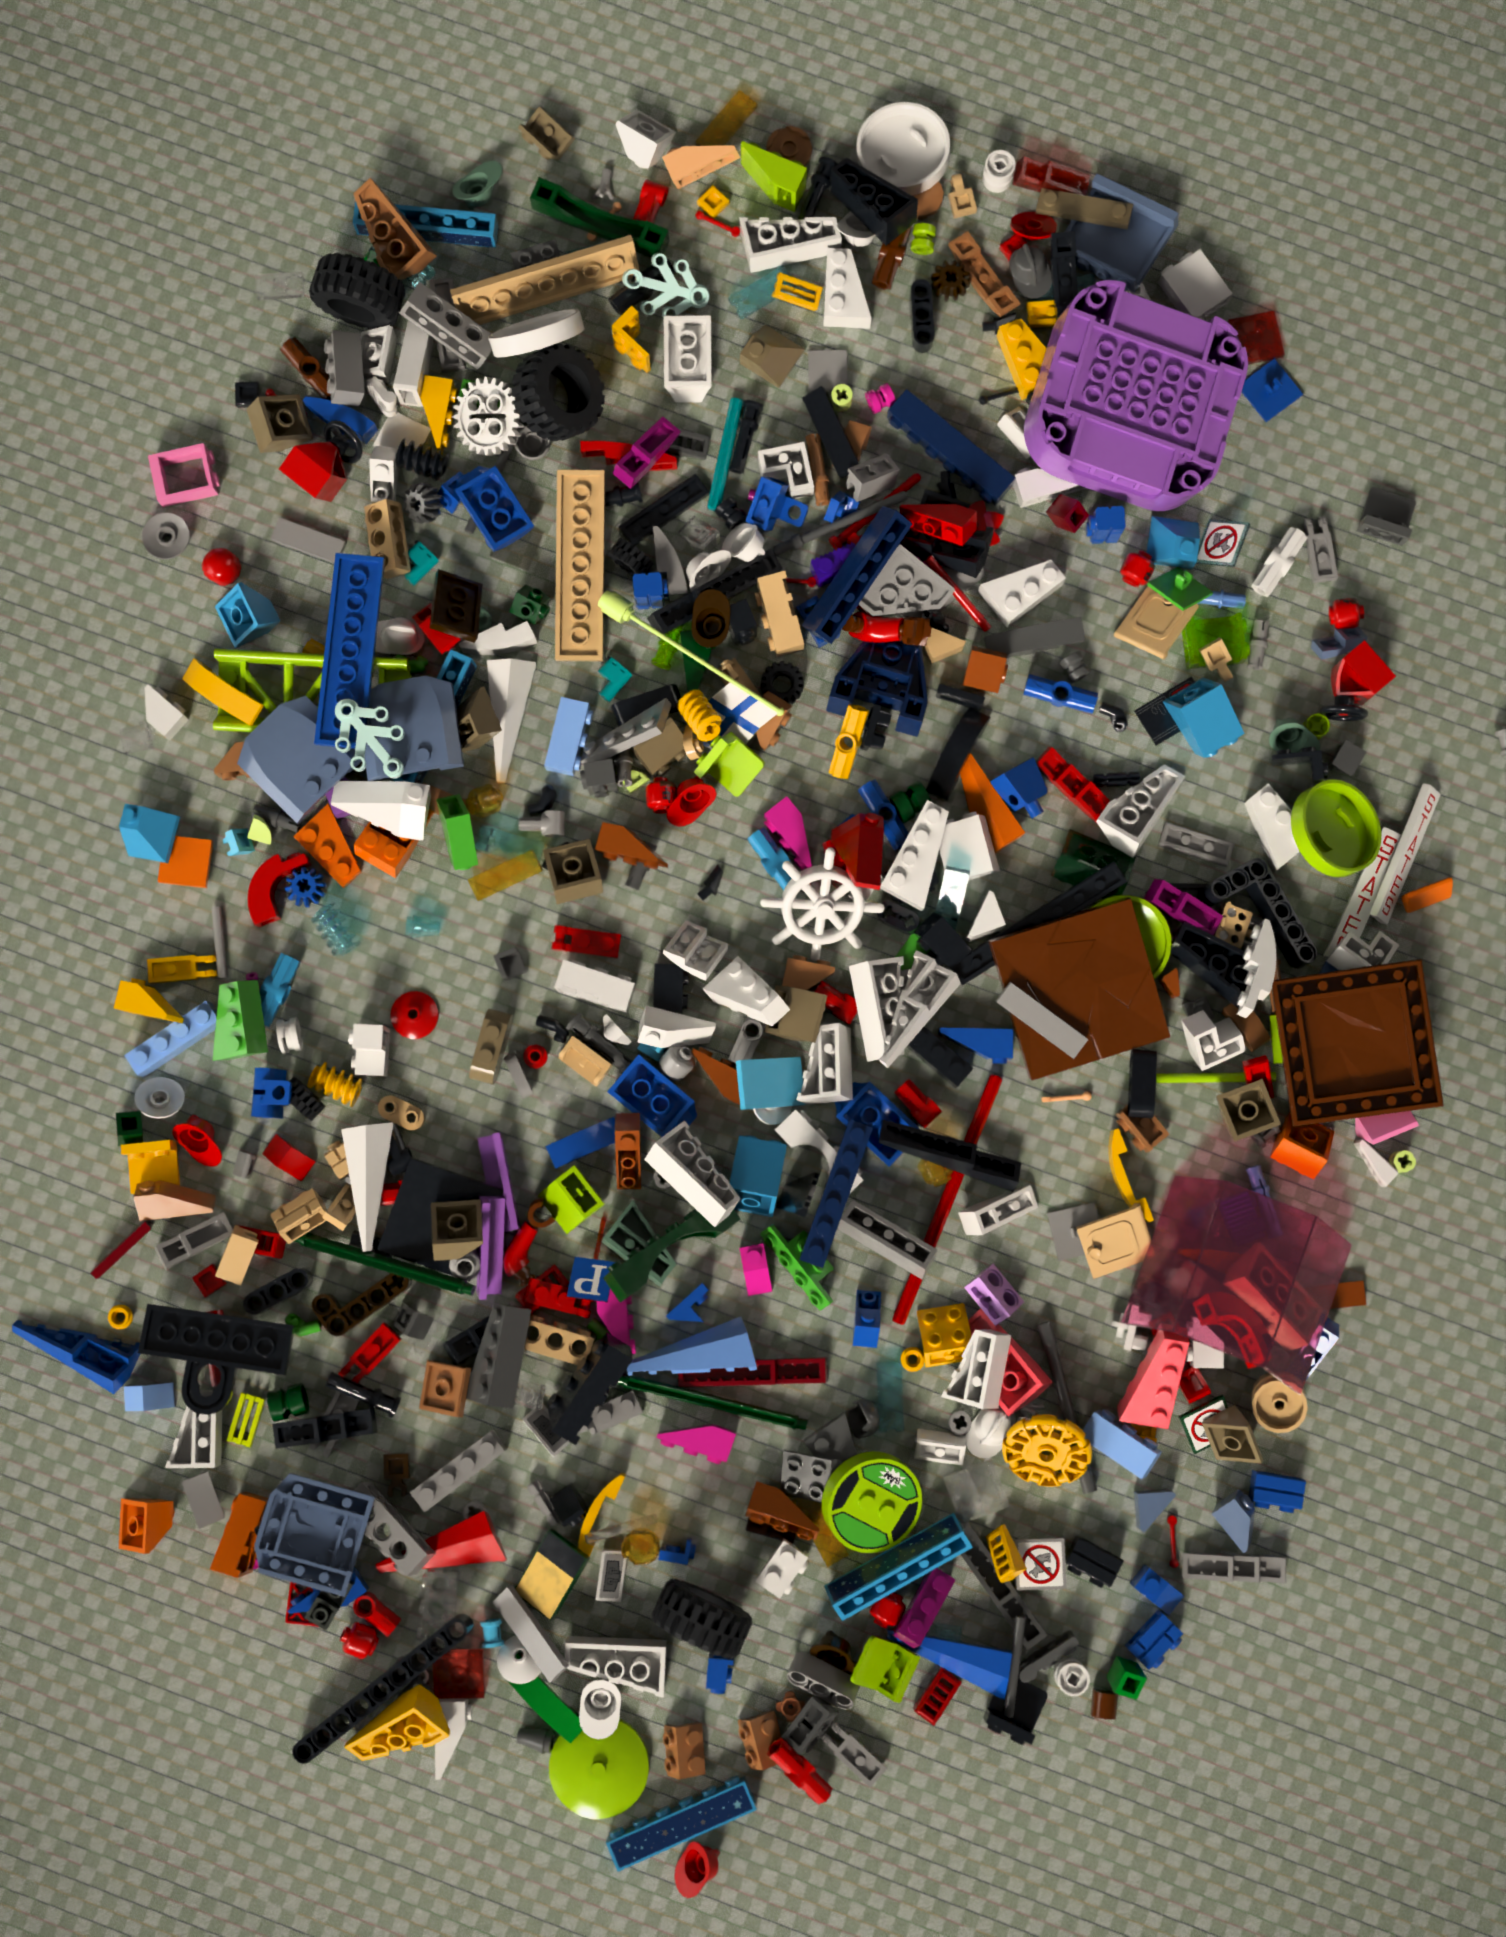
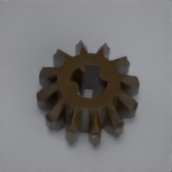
M946 260L943 261V267L937 265L935 267L936 273L931 274V280L933 281L931 284L932 290H937V297L945 295V301L949 300V296H952L954 301L958 300V294L964 297L966 289L970 287V281L967 280L970 277V273L964 271V264L959 267L956 266V260L952 262V265H949ZM948 279L950 281V279H953L954 282L951 280V283H949L946 280Z

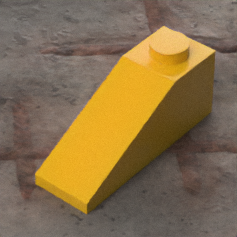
M131 978V982L120 980L113 1009L183 1023L184 1018L155 988L145 986L146 981Z

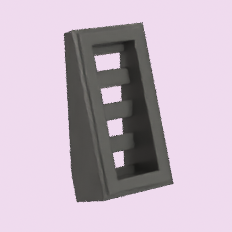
M678 428L681 431L679 436L665 453L706 460L710 436ZM678 438H682L681 446H677ZM688 439L691 440L690 449L686 448ZM697 441H701L699 451H695Z

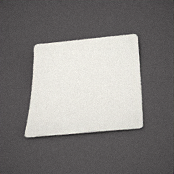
M397 412L394 417H387L373 446L398 448L401 441L405 438L406 446L411 441H414V448L417 449L419 444L425 443L431 428Z

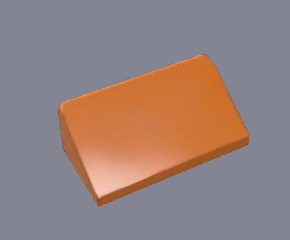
M1448 877L1402 895L1401 900L1406 912L1411 913L1450 898L1453 880Z

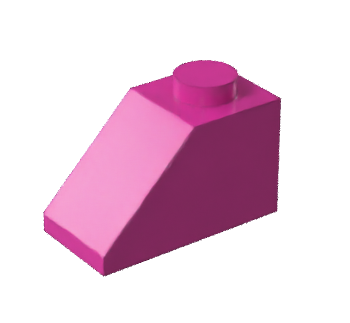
M764 1244L739 1248L748 1296L772 1292Z

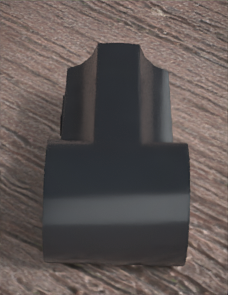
M394 1124L387 1165L391 1174L396 1176L406 1171L413 1155L410 1149L406 1147L397 1124Z

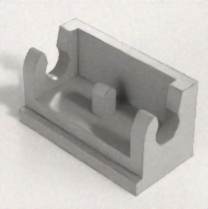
M887 453L848 468L847 489L852 488L854 485L853 498L856 502L894 488L900 468Z
M208 1471L182 1481L199 1529L225 1518Z

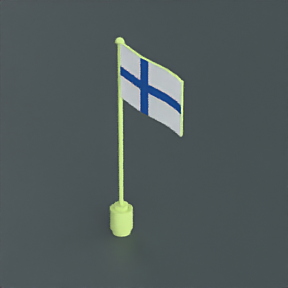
M607 590L601 596L598 607L601 608L603 613L620 624L632 619L730 682L708 701L722 719L719 733L721 737L729 732H733L742 742L747 744L760 727L774 716H782L784 714L783 707L780 709L636 617L634 615L635 610L633 609L634 604L615 591L610 592ZM714 739L707 742L703 741V745L712 750L710 744Z

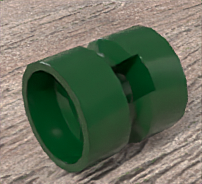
M919 780L907 786V791L899 790L889 796V800L895 807L896 813L903 824L915 818V814L921 812L927 800L932 802L928 792Z
M303 1383L290 1385L286 1391L283 1388L267 1391L268 1409L274 1422L289 1419L290 1414L294 1417L309 1414V1399Z

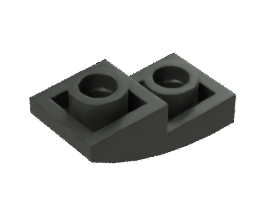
M350 1580L345 1597L321 1590L305 1619L327 1630L355 1582Z

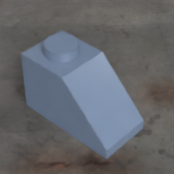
M1238 1489L1217 1503L1212 1515L1239 1549L1245 1553L1252 1541L1255 1508L1252 1500Z

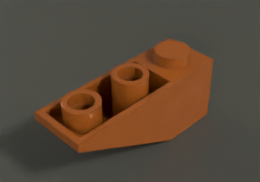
M602 822L595 847L596 851L603 854L602 858L610 861H616L617 858L623 859L624 863L630 865H637V862L644 863L643 866L655 870L658 869V866L668 868V864L633 831L621 825Z
M702 1047L699 1050L693 1048V1055L722 1096L740 1106L737 1070L733 1068L735 1064L724 1058L721 1061L712 1058L713 1053Z
M616 1113L617 1189H641L640 1113Z
M756 1481L745 1514L746 1517H749L752 1522L757 1524L767 1523L773 1525V1528L780 1532L790 1531L796 1533L799 1538L804 1540H816L820 1529L781 1489Z

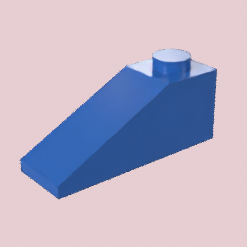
M938 1029L940 1036L985 1059H992V1064H1007V1060L1013 1058V1029Z

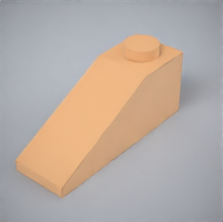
M734 145L682 146L669 150L667 155L662 158L677 189H680L739 159L740 155Z

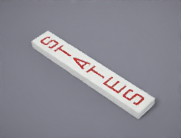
M1423 783L1370 911V915L1379 923L1387 925L1441 795L1429 784Z
M1386 827L1381 828L1379 853L1373 863L1362 870L1324 953V957L1330 956L1349 931L1360 938L1402 836L1401 834Z

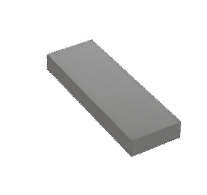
M280 517L270 538L273 542L333 564L335 562V554L343 553L346 542Z
M1165 822L1158 846L1225 867L1229 865L1235 845L1233 842L1169 822Z

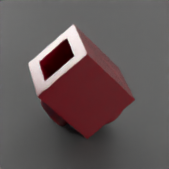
M1062 494L1056 498L1046 511L1056 527L1072 533H1076L1089 517V514L1079 500Z

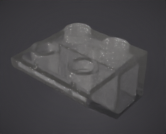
M990 1458L942 1476L960 1523L984 1517L1010 1507L993 1461Z

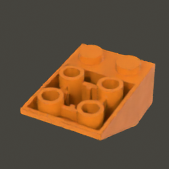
M431 809L428 811L426 827L434 814V811ZM369 821L354 843V853L396 879L409 860L419 840L397 837L391 834V831L380 826H374Z

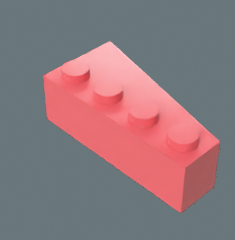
M1161 1324L1147 1350L1146 1357L1140 1362L1134 1379L1128 1384L1123 1399H1120L1117 1405L1119 1421L1163 1429L1169 1428L1189 1346L1186 1328Z

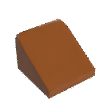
M1176 967L1159 979L1160 984L1171 999L1180 995L1178 969Z

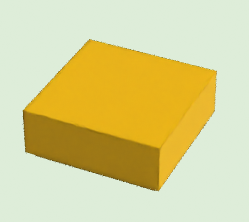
M714 185L697 200V205L713 219L730 204V200Z

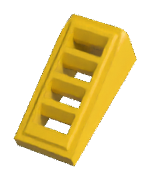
M1002 1524L986 1536L1000 1583L1011 1581L1027 1570L1005 1524ZM1000 1535L1001 1540L997 1542L995 1538Z

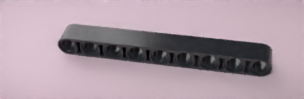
M462 1613L448 1621L298 1741L292 1750L294 1759L301 1764H306L313 1760L467 1637L474 1627L472 1618ZM455 1622L463 1625L464 1633L456 1630ZM436 1638H441L444 1641V1648L437 1645ZM417 1653L424 1655L425 1663H421L417 1659ZM398 1668L406 1672V1678L399 1676ZM379 1684L386 1686L387 1693L380 1691ZM360 1699H364L368 1703L367 1709L361 1706ZM341 1714L348 1717L349 1724L342 1721ZM322 1729L329 1732L330 1739L323 1735ZM303 1744L310 1747L311 1754L304 1750Z

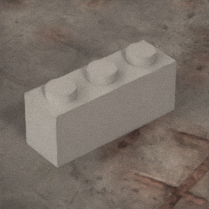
M332 330L330 338L326 339L324 344V352L328 354L325 369L326 373H329L330 378L327 382V393L331 394V403L359 407L365 394L361 336L359 333Z

